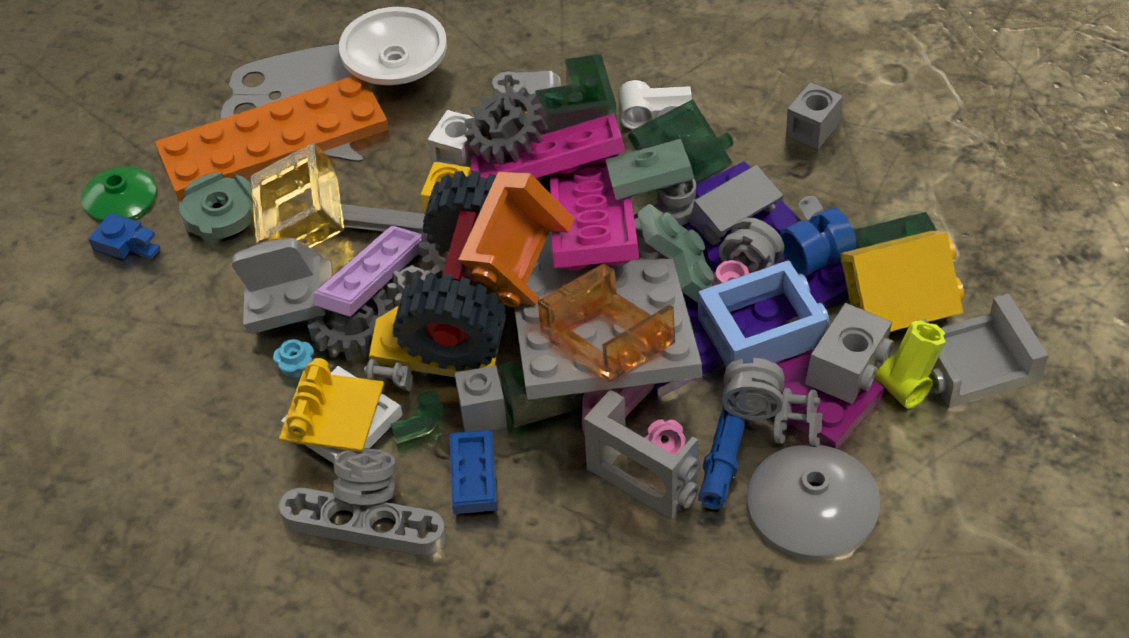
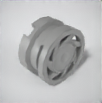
M756 218L738 220L731 229V234L727 235L719 246V255L722 262L728 260L742 262L747 266L749 273L773 266L784 253V243L781 236L773 227Z
M754 357L753 363L743 364L742 358L731 362L726 367L723 383L725 387L722 393L724 409L734 416L749 420H762L777 415L782 409L784 397L781 395L785 381L782 368L769 360Z
M364 448L363 452L345 450L337 454L334 458V472L338 479L333 481L334 496L341 501L357 505H374L391 499L395 491V483L393 478H391L395 473V458L387 452Z

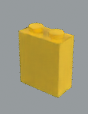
M928 231L840 253L850 304L892 321L890 332L909 327L912 322L926 319L927 322L963 313L961 302L965 297L964 288L960 279L956 277L953 263L957 256L956 248L952 239L948 237L947 232Z

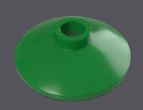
M134 166L113 167L95 175L86 184L82 191L81 202L87 215L96 221L103 222L109 213L133 220L144 214L152 206L157 196V186L152 175L144 169Z

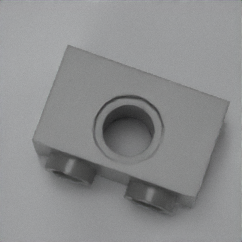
M845 303L811 354L805 384L853 404L861 389L868 391L872 386L878 370L876 367L877 363L884 365L885 361L889 358L894 341L888 339L892 321Z

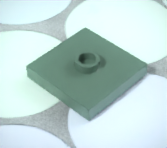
M681 139L605 159L616 200L626 199L694 179L692 167Z

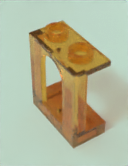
M605 264L598 266L537 301L541 336L608 382L613 381L675 343L674 307L668 305L650 315L617 294L615 270ZM601 314L626 330L602 344L603 351L573 332V330Z

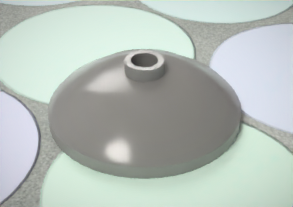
M802 444L787 447L773 453L756 468L748 484L747 511L757 533L769 545L780 552L805 560H829L851 553L870 537L879 518L880 495L877 484L870 472L851 455L829 446ZM809 483H818L821 486H812Z

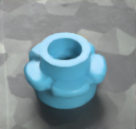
M291 339L285 341L280 348L275 350L273 360L275 364H278L279 369L284 375L300 377L302 372L305 371L306 365L312 362L311 356L314 354V350L308 342Z

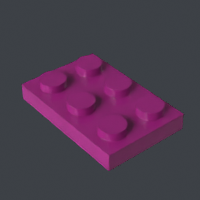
M815 349L776 362L782 368L785 375L781 395L785 388H790L792 394L809 395L810 390L817 391L818 398L821 399L820 404L817 406V413H823L822 431L817 433V437L820 438V443L824 446L838 449L883 397L884 387L873 381L868 391L861 389L853 404L806 385L810 358ZM792 404V413L807 414V405ZM791 419L787 421L788 424L809 436L810 423L805 420Z

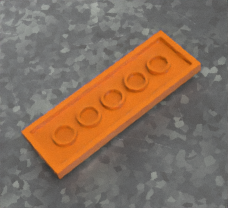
M353 75L154 142L178 201H181L185 198L184 190L187 186L204 175L222 173L224 178L235 179L234 174L249 178L349 142L352 143L387 131L389 127L387 118L367 81Z

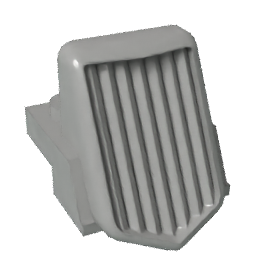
M294 238L262 242L239 251L232 257V267L245 284L243 325L249 334L326 315L325 308L314 305V292L332 277V263L330 259L326 260L320 253Z

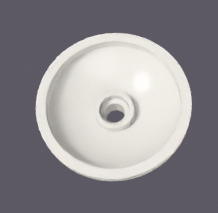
M387 7L363 14L346 27L339 41L341 61L352 75L361 80L385 86L407 84L426 76L441 63L447 50L446 33L441 23L430 14L409 7Z

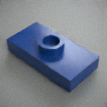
M492 430L449 433L453 514L497 510Z

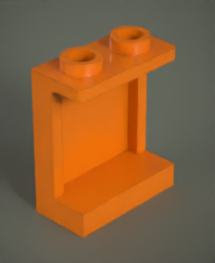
M498 172L458 260L472 271L471 276L473 279L487 285L499 297V302L511 307H518L519 304L536 305L539 296L527 286V282L550 231L569 233L575 218L531 173Z

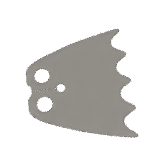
M339 44L277 55L237 68L233 71L229 82V87L233 90L232 97L223 104L220 118L223 119L234 115L235 107L242 103H252L257 108L353 76L341 61ZM251 72H260L265 76L264 82L256 87L245 86L242 83V79ZM278 91L281 93V97L272 100L269 98V94ZM373 93L375 98L378 100L379 96ZM350 142L318 153L356 161L363 160V157L350 147Z

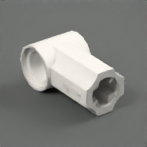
M633 80L622 84L619 88L620 120L626 128L639 130L649 126L652 120H655L656 115L662 109L669 106H679L685 109L692 118L691 86L650 88L645 82Z

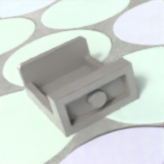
M1009 293L994 297L990 314L941 327L945 332L944 339L946 344L929 378L933 380V391L936 394H941L948 408L1041 381L1048 354Z

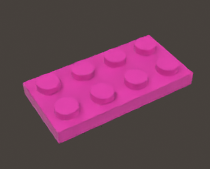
M613 113L540 135L542 142H532L529 145L532 153L519 152V160L516 162L511 156H507L503 164H499L495 157L488 163L482 155L470 156L471 171H480V177L488 178L489 174L497 176L498 172L531 173L540 182L544 179L545 175L560 172L561 174L572 173L580 169L582 164L592 161L604 163L606 162L605 159L616 157L619 153L626 152Z

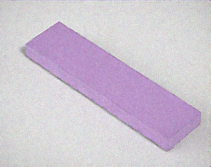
M390 226L314 292V305L351 316L393 278L394 271L399 272L419 254V243H423L421 240L422 234Z

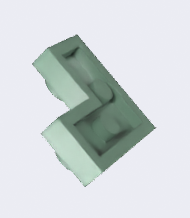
M648 204L637 212L645 243L667 258H673L682 292L698 302V291L712 287V281L714 280V274L707 265L703 250H705L703 240L694 230L688 231L679 225L670 213H662L651 204Z

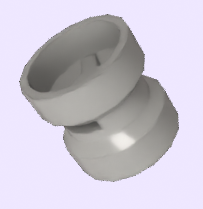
M695 179L657 190V209L662 213H670L681 226L688 224L696 196Z

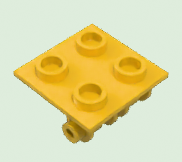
M322 358L313 359L312 362L306 365L305 371L302 372L279 436V441L363 452L384 387V381L331 375L328 368L329 364L326 360Z

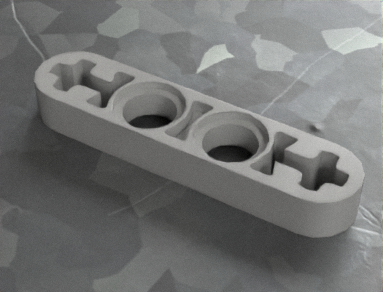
M308 488L289 490L279 501V511L284 526L296 533L417 555L435 554L446 543L447 534L443 518L437 512L387 502L374 505L350 504L336 498L334 493ZM301 505H307L308 510L303 509L299 512V515H293L292 511H298ZM347 510L353 513L352 519L346 524L335 525L330 522L332 515L338 511ZM316 515H320V520H317ZM380 518H390L396 522L394 527L385 533H378L372 529L373 523ZM404 523H408V524H409V528L405 527V535H404ZM426 527L433 528V532H428L426 538L419 537L418 533H424Z

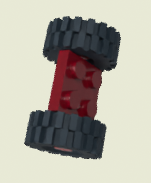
M458 171L454 173L453 178L448 174L443 176L440 182L437 181L431 191L422 229L423 233L427 234L426 239L430 244L437 243L435 250L441 254L446 251L449 252L442 279H437L435 274H428L424 281L417 277L412 280V284L408 283L404 287L393 324V336L398 338L397 344L401 348L408 347L407 353L412 357L420 355L422 357L421 362L428 365L433 361L439 363L438 368L447 369L448 365L455 367L456 371H465L467 365L471 369L480 368L481 363L487 366L491 363L492 358H495L497 355L506 320L504 304L498 303L499 297L494 292L487 294L486 285L473 279L471 276L472 271L458 260L496 175L489 174L488 178L480 177V171H471L470 176H465L463 171Z

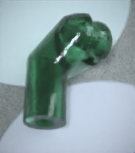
M428 390L420 393L416 399L419 407L414 416L390 424L396 444L427 435L434 430L443 413V403L439 402V394L437 392Z

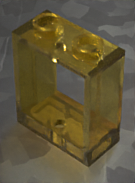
M314 142L250 176L257 244L266 241L294 238L311 248L344 231L336 165ZM311 188L313 206L280 223L278 205Z

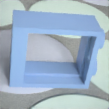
M789 260L698 291V319L726 367L731 362L741 358L744 361L743 364L753 363V357L776 363L816 348L826 333V327L829 326V317L822 303H816L810 294L809 284L805 276L797 274ZM784 293L800 320L745 339L730 312Z

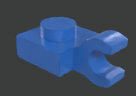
M109 213L88 238L93 250L120 259H124L129 252L136 253L146 259H153L161 249L160 245L150 242L155 236L154 231L144 228L141 222L113 213Z

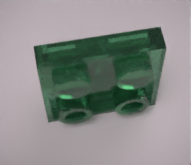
M693 99L631 130L628 135L636 151L681 139L691 164L696 184L727 169L733 163L725 151L734 144L731 135L725 132L717 137Z

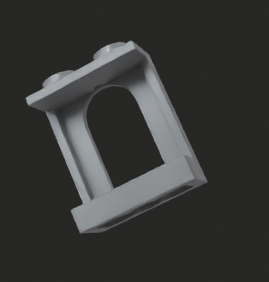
M610 389L584 418L587 469L668 518L673 519L682 507L688 508L694 502L699 492V485H697V471L700 466V460H698V439L692 436L676 456L625 427V397ZM621 453L655 473L663 482L666 493L657 492L613 466V462Z

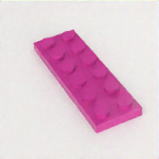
M592 161L582 164L580 169L572 173L561 174L560 172L550 174L551 195L575 218L569 233L552 231L554 268L564 267L567 270H581L590 264L599 263L621 266L629 263L630 260L639 259L631 197L616 200L606 162Z

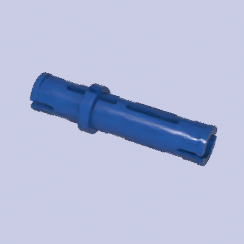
M723 405L712 449L704 458L703 469L705 476L698 494V501H702V505L709 509H721L726 505L731 479L737 475L738 471L736 459L746 419L730 414L724 409Z

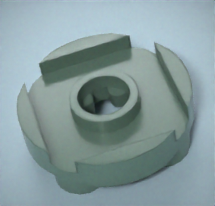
M211 173L190 183L184 190L185 198L182 203L181 201L179 202V211L185 227L193 234L201 236L204 242L217 243L224 237L234 235L253 225L258 219V203L254 188L246 178L234 174L235 179L224 178L222 173ZM218 202L219 204L224 205L220 208H213L212 206L213 204Z

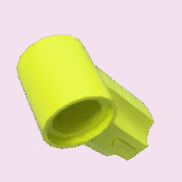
M922 320L910 324L896 354L889 357L884 365L880 366L876 374V381L907 409L917 406L931 391L933 380L929 378V375L946 344L944 339L945 332L936 324L926 323Z

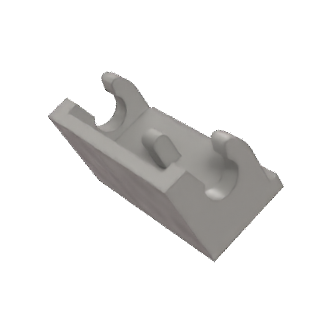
M755 165L694 200L689 223L696 227L710 244L715 245L721 241L720 237L732 229L738 220L750 218L762 210L767 212L776 209L775 205L782 201L784 195L764 172Z

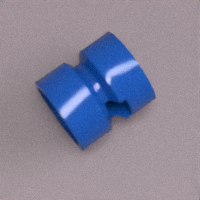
M836 207L828 208L811 216L809 222L801 220L783 228L780 232L784 243L783 255L786 261H790L797 274H803L805 277L824 269L827 262L834 264L841 261L840 253L855 250L857 247L852 225L844 213Z

